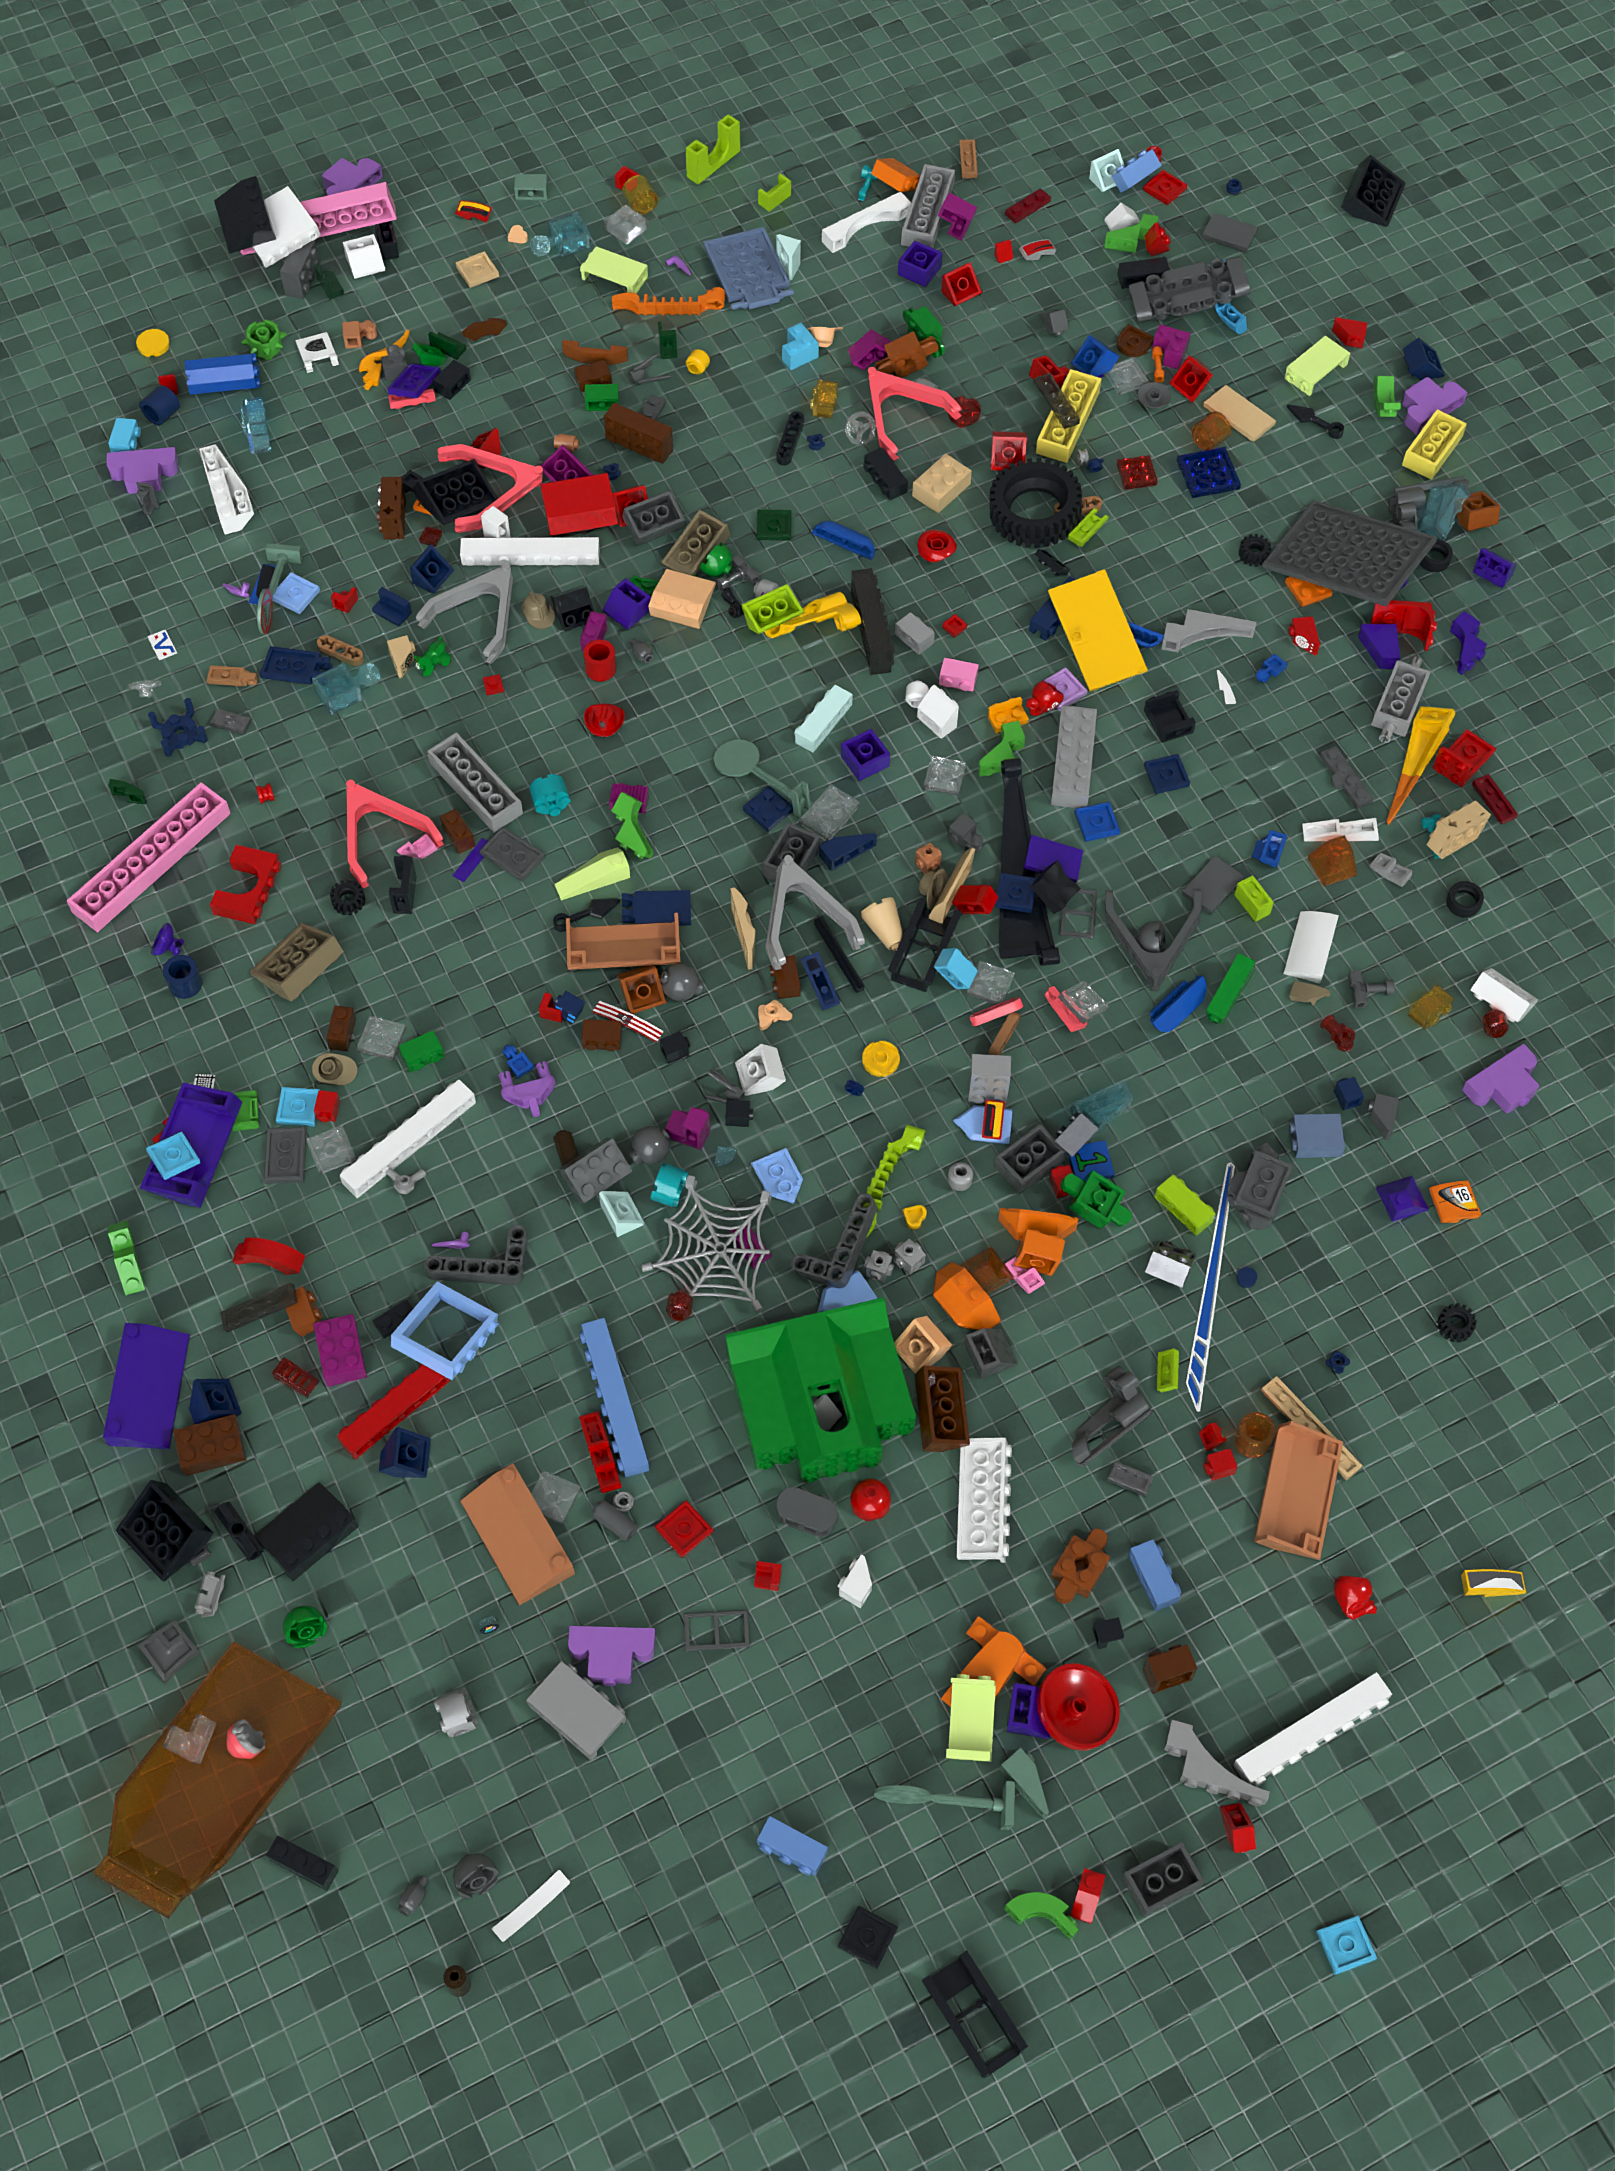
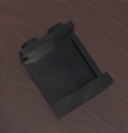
M1178 690L1167 692L1157 697H1151L1145 702L1144 712L1161 743L1194 733L1196 722L1193 717L1188 718L1179 701L1180 693Z
M406 855L394 856L397 877L402 879L401 888H389L393 913L412 914L417 878L413 858Z

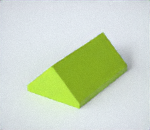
M788 584L742 604L748 628L757 634H761L804 614V610Z

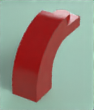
M252 1237L245 1238L244 1243L238 1244L232 1261L238 1265L261 1263L271 1266L285 1275L300 1273L305 1255L282 1243Z

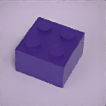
M914 240L898 261V275L926 287L942 267V252Z
M872 729L841 743L840 756L858 781L890 766V753Z

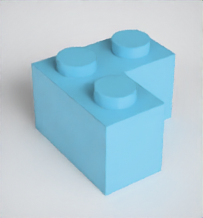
M802 323L787 329V344L782 346V360L790 370L818 358L819 343Z

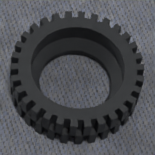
M1032 458L1027 459V463H1023V460L1018 461V466H1015L1014 463L1010 464L1009 470L1005 467L1002 470V474L998 473L996 480H993L992 487L990 488V519H992V525L995 526L997 533L1001 532V537L1003 538L1008 536V541L1011 543L1016 540V545L1021 546L1023 542L1025 547L1030 548L1031 544H1035V548H1040L1041 543H1044V547H1048L1051 541L1055 545L1058 543V538L1062 541L1065 540L1066 534L1069 535L1077 526V523L1080 522L1082 513V490L1077 476L1073 477L1074 473L1071 470L1067 472L1065 465L1059 468V462L1055 461L1052 465L1049 459H1046L1045 463H1043L1041 458H1036V462H1032ZM1030 491L1049 493L1058 500L1061 506V510L1058 513L1044 519L1023 518L1014 514L1010 508L1018 496Z

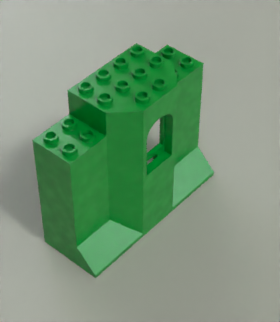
M884 1297L725 1334L726 1359L755 1469L761 1468L765 1470L775 1464L786 1465L791 1463L792 1460H796L801 1482L807 1481L811 1483L825 1476L832 1478L841 1472L847 1471V1473H852L862 1467H876L878 1463H881L882 1459L880 1440H888L898 1434L905 1436L914 1431L916 1415L890 1331ZM829 1384L830 1388L818 1391L817 1387ZM839 1391L848 1424L844 1429L837 1432L824 1431L819 1426L812 1398Z

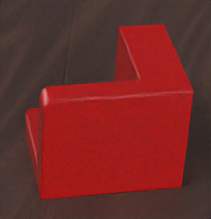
M623 166L615 174V187L628 194H632L640 186L639 173L626 166Z
M352 587L349 592L342 591L341 594L333 592L331 595L333 608L349 613L358 600L357 589Z
M544 993L539 1006L540 1018L562 1023V1011L555 1009L556 1005H554L552 994Z
M757 1561L754 1587L779 1591L782 1564Z

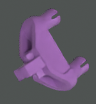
M545 1061L542 1062L543 1069L540 1062L536 1064L540 1078L537 1080L513 1085L509 1071H505L506 1079L503 1072L499 1074L503 1099L521 1108H530L533 1118L540 1116L538 1106L543 1104L556 1084L555 1078L550 1074L548 1063Z

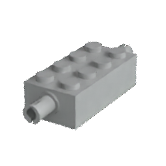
M1412 657L1410 664L1397 660L1371 724V726L1383 729L1379 736L1381 742L1386 737L1384 743H1389L1393 733L1403 737L1407 734L1431 673L1420 668L1422 664L1421 658H1418L1417 663H1415L1417 657Z

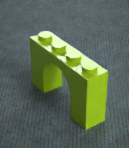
M729 114L717 123L718 139L709 155L708 147L698 140H695L686 147L687 178L698 185L740 152V121Z

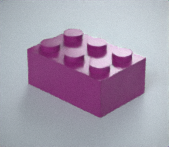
M350 1314L313 1323L323 1377L327 1387L367 1378L354 1315Z

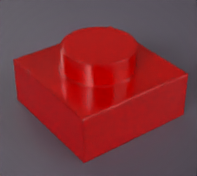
M954 614L942 624V628L955 638L967 629V623Z
M500 674L483 677L487 696L504 692Z

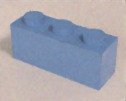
M1153 149L1148 152L1143 150L1137 154V159L1133 157L1126 162L1127 165L1125 167L1122 165L1115 169L1116 173L1111 177L1120 193L1129 189L1162 166Z
M1150 1540L1130 1548L1128 1556L1154 1610L1158 1611L1178 1603L1181 1589L1178 1583H1174L1171 1577L1172 1571L1168 1563L1165 1564L1162 1559L1163 1552L1161 1547L1156 1545L1154 1540Z
M769 1816L757 1839V1845L760 1846L759 1849L769 1855L771 1853L776 1854L781 1862L787 1865L792 1863L798 1866V1870L808 1876L810 1874L816 1876L828 1853L827 1846Z

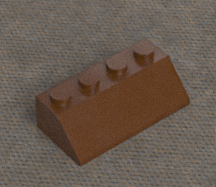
M923 1366L915 1374L923 1451L945 1452L969 1446L970 1440L961 1368Z

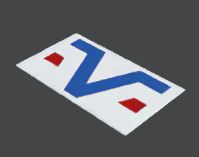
M166 630L147 636L159 660L177 654Z

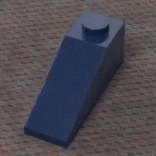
M871 833L834 837L831 840H826L819 846V857L833 871L875 847L877 835Z
M819 952L802 958L801 962L823 1011L840 1004Z

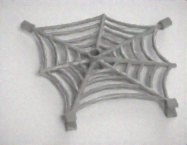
M688 1175L685 1184L688 1193L684 1204L674 1216L664 1219L668 1223L670 1233L668 1247L657 1263L642 1264L643 1272L657 1267L676 1277L689 1292V1297L722 1296L752 1302L751 1305L756 1313L760 1312L763 1307L758 1300H755L756 1275L764 1255L770 1253L769 1250L764 1249L761 1241L760 1219L765 1206L771 1202L772 1196L770 1192L762 1190L760 1204L739 1208L725 1207L699 1195L695 1191L697 1180H695L694 1176ZM690 1194H692L695 1204L690 1213L679 1224L673 1222L672 1220L683 1211ZM699 1199L724 1210H755L751 1214L741 1217H724L704 1209ZM698 1206L701 1212L700 1216L689 1229H686L682 1225L691 1217ZM759 1212L756 1231L761 1249H754L751 1241L750 1227L751 1220ZM707 1214L723 1220L747 1219L741 1225L727 1227L711 1222ZM703 1217L706 1222L704 1227L697 1234L692 1232L691 1230ZM747 1224V1237L751 1249H745L742 1240V1231ZM672 1225L678 1230L679 1246L670 1260L662 1261L667 1256L672 1245ZM712 1226L719 1229L737 1230L732 1234L715 1233ZM708 1227L711 1235L707 1238L701 1237L700 1235ZM681 1231H683L688 1236L687 1248L682 1257L676 1258L682 1247L683 1237ZM738 1234L742 1249H737L736 1237ZM692 1236L697 1239V1248L694 1254L686 1256L691 1245ZM717 1236L730 1238L723 1243L719 1241ZM713 1237V1239H714V1241H715L716 1244H714V1243H712V1242H710V1241H708V1240H710V1239ZM701 1241L703 1242V1250L701 1253H698ZM733 1241V1248H727ZM707 1245L714 1248V1250L706 1251ZM743 1253L737 1268H735L732 1263L735 1254ZM746 1253H751L746 1264L743 1281L738 1272ZM716 1254L711 1261L708 1255ZM754 1254H761L753 1274L751 1293L747 1287L749 1265ZM704 1256L708 1260L709 1265L706 1270H704L697 1258ZM720 1257L724 1258L729 1266L714 1264ZM694 1259L702 1271L700 1278L687 1260ZM683 1261L697 1279L696 1284L687 1271L677 1262ZM673 1264L687 1276L693 1289L691 1290L679 1275L663 1266ZM713 1268L731 1269L734 1275L708 1273ZM729 1277L737 1279L742 1288L730 1285L701 1283L705 1278ZM699 1287L728 1288L746 1292L749 1298L724 1293L695 1292Z

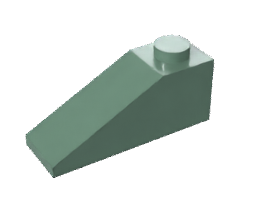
M1020 1748L1001 1764L1000 1771L1009 1781L1015 1782V1788L1042 1819L1045 1820L1049 1810L1034 1763L1035 1760L1028 1751L1024 1752Z

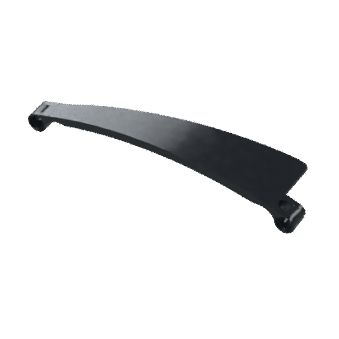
M1020 758L1004 759L1001 761L1004 785L1001 873L1037 879L1039 877L1038 872L1024 868L1031 833L1022 786ZM1036 892L1031 913L999 909V956L1001 959L1037 955L1040 966L1060 964L1058 947L1055 948L1045 903Z

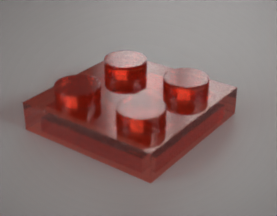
M1150 455L1117 460V468L1124 490L1157 485L1158 480Z

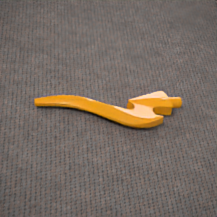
M407 329L403 336L394 344L402 348L408 339L410 330ZM387 347L370 353L361 360L359 372H368L363 376L364 389L369 390L371 386L378 387L382 364H376V362L380 361L381 357L388 356Z

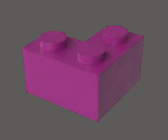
M949 192L938 216L952 223L948 234L962 241L978 207Z
M1159 324L1154 336L1153 348L1159 346L1162 348V353H1165L1163 366L1179 370L1189 346L1191 333Z
M870 329L848 349L852 364L865 370L875 360L880 361L888 357L884 345L892 341Z
M691 1107L689 1113L674 1110L665 1128V1131L670 1136L668 1139L702 1150L710 1133L709 1113L704 1109Z

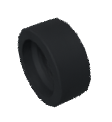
M1436 539V543L1430 551L1440 552L1444 555L1445 559L1433 560L1426 555L1420 562L1424 569L1431 572L1446 570L1450 565L1453 555L1452 548L1447 542Z
M1460 881L1450 888L1446 899L1447 907L1456 916L1463 918L1472 917L1480 911L1484 894L1476 884L1469 881ZM1464 892L1473 896L1476 903L1473 906H1464L1458 903L1454 896L1457 893Z

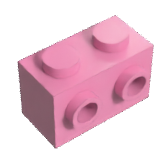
M944 658L940 671L939 685L973 692L978 676L979 664Z

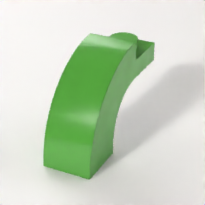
M1040 1892L1025 1893L1010 1900L1004 1908L1019 1925L1032 1917H1045L1051 1920L1070 1940L1079 1930L1076 1927L1078 1925L1071 1916L1068 1915L1066 1917L1064 1915L1069 1906L1050 1894Z

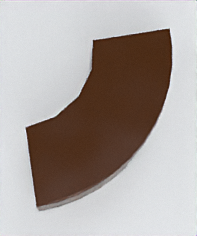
M488 318L486 321H477L469 325L462 331L464 337L476 342L485 335L498 336L508 324L503 319Z

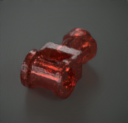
M1328 1015L1321 1022L1320 1027L1322 1029L1325 1028L1331 1034V1039L1336 1043L1339 1050L1344 1052L1351 1050L1356 1036L1354 1030L1347 1028L1343 1023L1339 1024L1333 1015Z

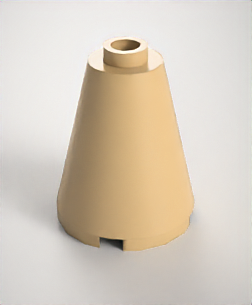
M892 897L881 899L883 903L876 904L875 902L866 907L861 912V917L888 950L897 951L903 937L896 903Z

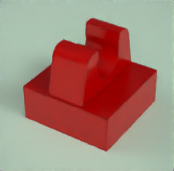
M1210 1423L1199 1432L1206 1451L1213 1450L1227 1440L1226 1437H1222V1428L1218 1427L1217 1423Z

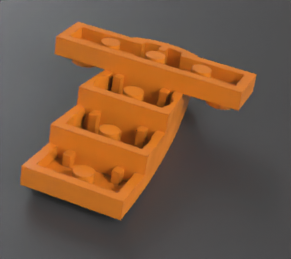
M980 1616L977 1617L966 1632L983 1648L960 1674L970 1675L969 1679H978V1676H990L991 1680L996 1682L995 1699L1001 1690L1004 1689L1014 1671L1033 1686H1036L1048 1669L1028 1654L1023 1644L1014 1635L997 1630ZM952 1685L941 1698L950 1707Z

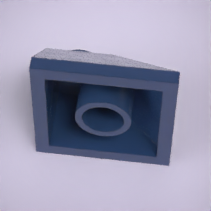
M195 1379L193 1381L189 1411L194 1424L234 1414L237 1417L242 1414L229 1379Z
M396 1427L381 1451L379 1472L393 1477L426 1478L431 1438Z

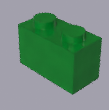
M618 384L585 385L586 411H608L614 402L619 404Z
M433 1030L398 1046L400 1055L409 1072L421 1070L424 1066L436 1063L441 1058H444L443 1048Z

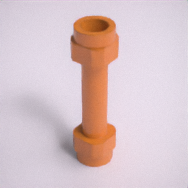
M1156 346L1152 349V358L1155 361L1154 380L1161 383L1164 381V370H1162L1161 365L1163 353L1162 348Z

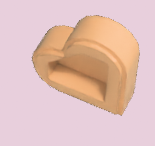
M520 225L513 226L509 232L508 241L515 243L527 242V232L523 231Z

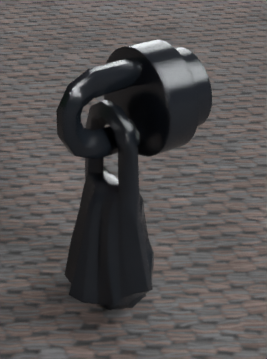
M732 588L723 589L721 596L731 605L728 609L729 615L733 618H739L741 615H744L742 606L734 596Z

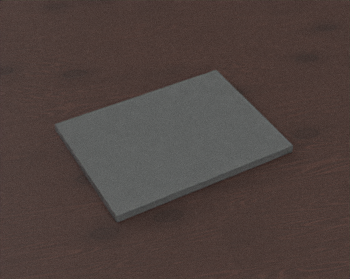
M1313 500L1265 559L1263 568L1387 607L1436 543V537Z

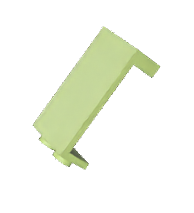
M597 246L589 253L587 260L580 267L582 280H586L591 273L626 286L627 293L637 294L648 278V267L646 264Z
M1324 336L1287 366L1285 379L1310 396L1314 385L1336 366L1340 365L1344 368L1348 365L1350 352L1327 336Z
M957 1674L956 1678H951V1683L953 1684L949 1748L946 1750V1758L991 1762L996 1682L992 1681L990 1676H978V1679H969L970 1675Z

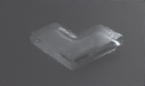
M196 1714L189 1733L177 1726H171L163 1747L195 1764H201L217 1723L201 1714Z

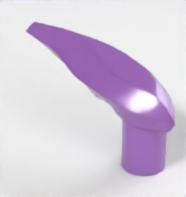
M672 255L671 258L665 260L667 266L675 263L691 276L688 267L678 256Z
M243 582L241 588L225 583L222 584L228 591L237 596L249 597L247 592L250 584L247 582Z
M462 1232L460 1239L434 1243L432 1246L454 1249L469 1247L470 1244L467 1242L469 1233Z

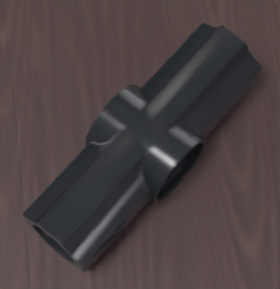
M230 1501L220 1504L214 1513L247 1560H255L264 1551ZM238 1528H243L240 1534H234Z

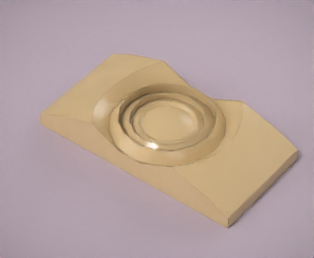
M735 887L730 888L731 910L748 970L753 969L756 952L755 929L752 927L749 913L746 911L748 903Z

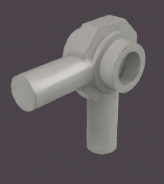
M392 1168L386 1171V1174L395 1181L394 1188L401 1194H408L414 1189L415 1182L426 1176V1172L423 1169L412 1176H400Z

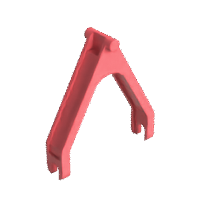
M875 367L868 369L879 446L884 449L892 461L899 457L895 454L898 448L884 432L880 406L886 398L892 395H901L944 408L955 420L962 416L959 413L961 410L960 405L946 391L876 371Z
M464 444L437 449L439 462L455 460L468 462L475 459L478 465L509 474L515 481L513 488L478 515L455 519V532L457 533L480 530L483 528L481 515L484 511L494 506L499 511L504 512L535 487L542 484L543 468L541 466L535 467Z
M353 780L346 782L348 863L352 875L363 889L368 887L369 884L366 880L368 879L366 874L357 863V823L366 813L382 812L426 832L437 848L444 845L441 841L443 839L441 833L429 817L355 784Z

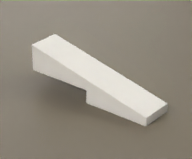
M1376 818L1339 823V819L1302 824L1304 841H1379Z

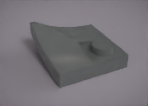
M175 1620L138 1645L164 1684L186 1663L199 1654L198 1649Z

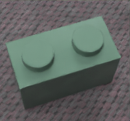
M515 174L514 189L516 200H547V174Z

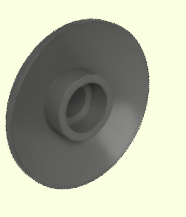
M1149 382L1139 388L1138 399L1144 406L1157 409L1169 403L1171 393L1165 385L1158 382Z

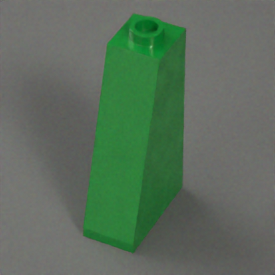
M1238 953L1206 1010V1016H1208L1210 1021L1216 1024L1218 1022L1224 1023L1255 972L1254 960Z

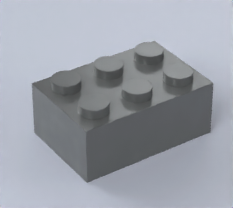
M314 240L287 256L280 270L285 296L304 299L306 293L309 292L310 284L315 279V273L320 268L318 249Z
M671 490L624 508L622 516L636 546L682 529L685 522Z
M787 823L763 862V876L775 881L776 869L786 855L792 856L793 861L806 872L819 851L820 836Z
M1039 1124L996 1156L995 1168L1021 1194L1053 1170V1168L1064 1162L1066 1151Z
M613 1138L603 1139L558 1169L573 1195L580 1203L587 1202L632 1172Z
M1182 1842L1124 1872L1122 1880L1143 1919L1201 1889L1205 1883Z

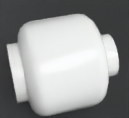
M921 681L909 683L906 687V702L911 707L918 708L929 691L928 686Z

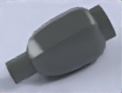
M631 639L632 652L636 658L643 663L648 664L652 662L654 658L652 649L645 642Z
M421 1876L417 1883L409 1885L403 1892L397 1909L402 1915L408 1917L410 1913H414L419 1908L425 1896L424 1887L429 1881L426 1877Z

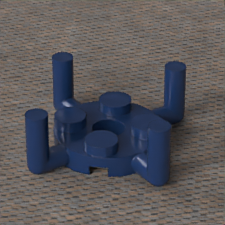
M190 698L184 700L187 709L185 716L171 715L164 724L158 722L155 712L148 713L152 727L161 730L163 738L161 745L165 755L168 757L172 755L174 749H181L188 744L190 746L195 741L202 743L208 741L204 727L199 726L197 728L195 721L191 719L195 711ZM178 730H184L183 733L175 734Z

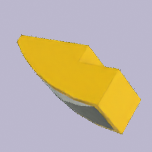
M1478 1569L1464 1570L1461 1575L1465 1596L1483 1595L1484 1597L1526 1593L1522 1572Z

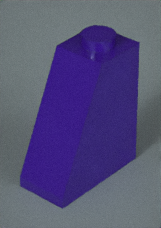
M1361 624L1358 638L1379 669H1394L1397 660L1400 661L1396 624Z

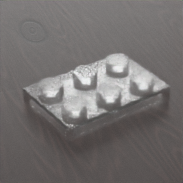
M831 784L799 819V825L819 835L825 841L830 840L860 807V802Z

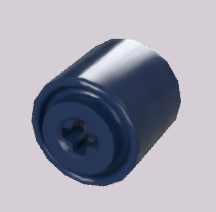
M158 385L141 400L139 407L143 415L151 423L161 426L180 408V403L176 395L169 388Z
M176 955L168 959L164 964L163 976L172 995L177 998L187 999L195 996L201 990L202 978L193 958L187 955Z

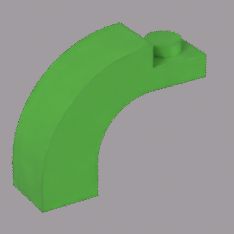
M1394 376L1374 377V402L1376 413L1379 417H1396L1397 410L1401 409V403H1396L1394 398Z

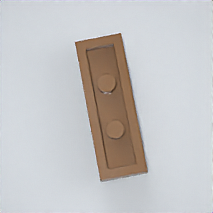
M959 140L961 177L977 178L975 140Z

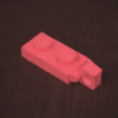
M433 389L425 390L415 399L391 394L388 396L391 409H400L404 406H416L419 403L436 401Z
M1055 986L1049 987L1044 995L1068 1029L1074 1032L1085 1028L1087 1021L1067 995H1061Z

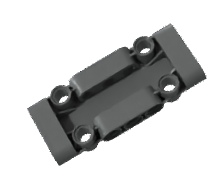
M1241 257L1226 259V262L1220 258H1215L1210 262V266L1199 262L1165 271L1161 278L1154 274L1148 276L1145 283L1140 281L1129 284V292L1137 322L1154 318L1156 320H1164L1170 314L1181 316L1212 308L1217 302L1227 304L1233 298L1250 294V287Z

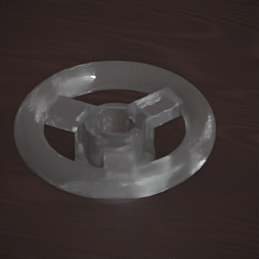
M864 411L852 414L845 426L848 440L855 445H864L873 439L876 432L874 418ZM860 416L866 417L869 422L862 423L855 420V418ZM871 427L869 436L861 440L865 430ZM851 432L857 434L856 439L853 438Z
M161 680L137 681L127 684V688L138 690L139 697L154 696L153 688L161 686L163 682Z

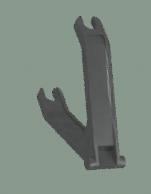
M1193 889V911L1169 949L1160 953H1150L1139 946L1114 910L1113 890H1105L1106 923L1145 977L1151 990L1154 992L1158 991L1200 922L1202 909L1201 889Z

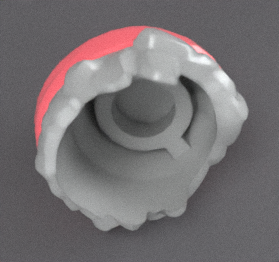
M240 1719L229 1727L226 1746L228 1752L233 1757L252 1759L265 1749L266 1740L262 1739V1731H256L247 1720Z

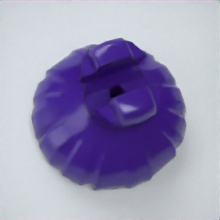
M165 923L154 940L151 954L158 956L166 951H170L174 956L179 955L181 951L179 948L183 945L184 940L174 938L172 926L169 923Z

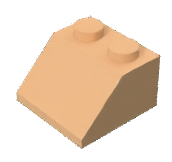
M928 1316L915 1318L894 1342L898 1355L915 1374L923 1366H932L940 1360L952 1346Z

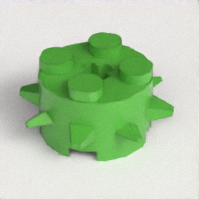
M264 320V322L259 323L255 321L245 330L247 338L241 342L243 345L249 346L251 354L256 353L257 357L271 360L283 348L281 339L286 337L287 334L280 332L278 324H275L273 321Z

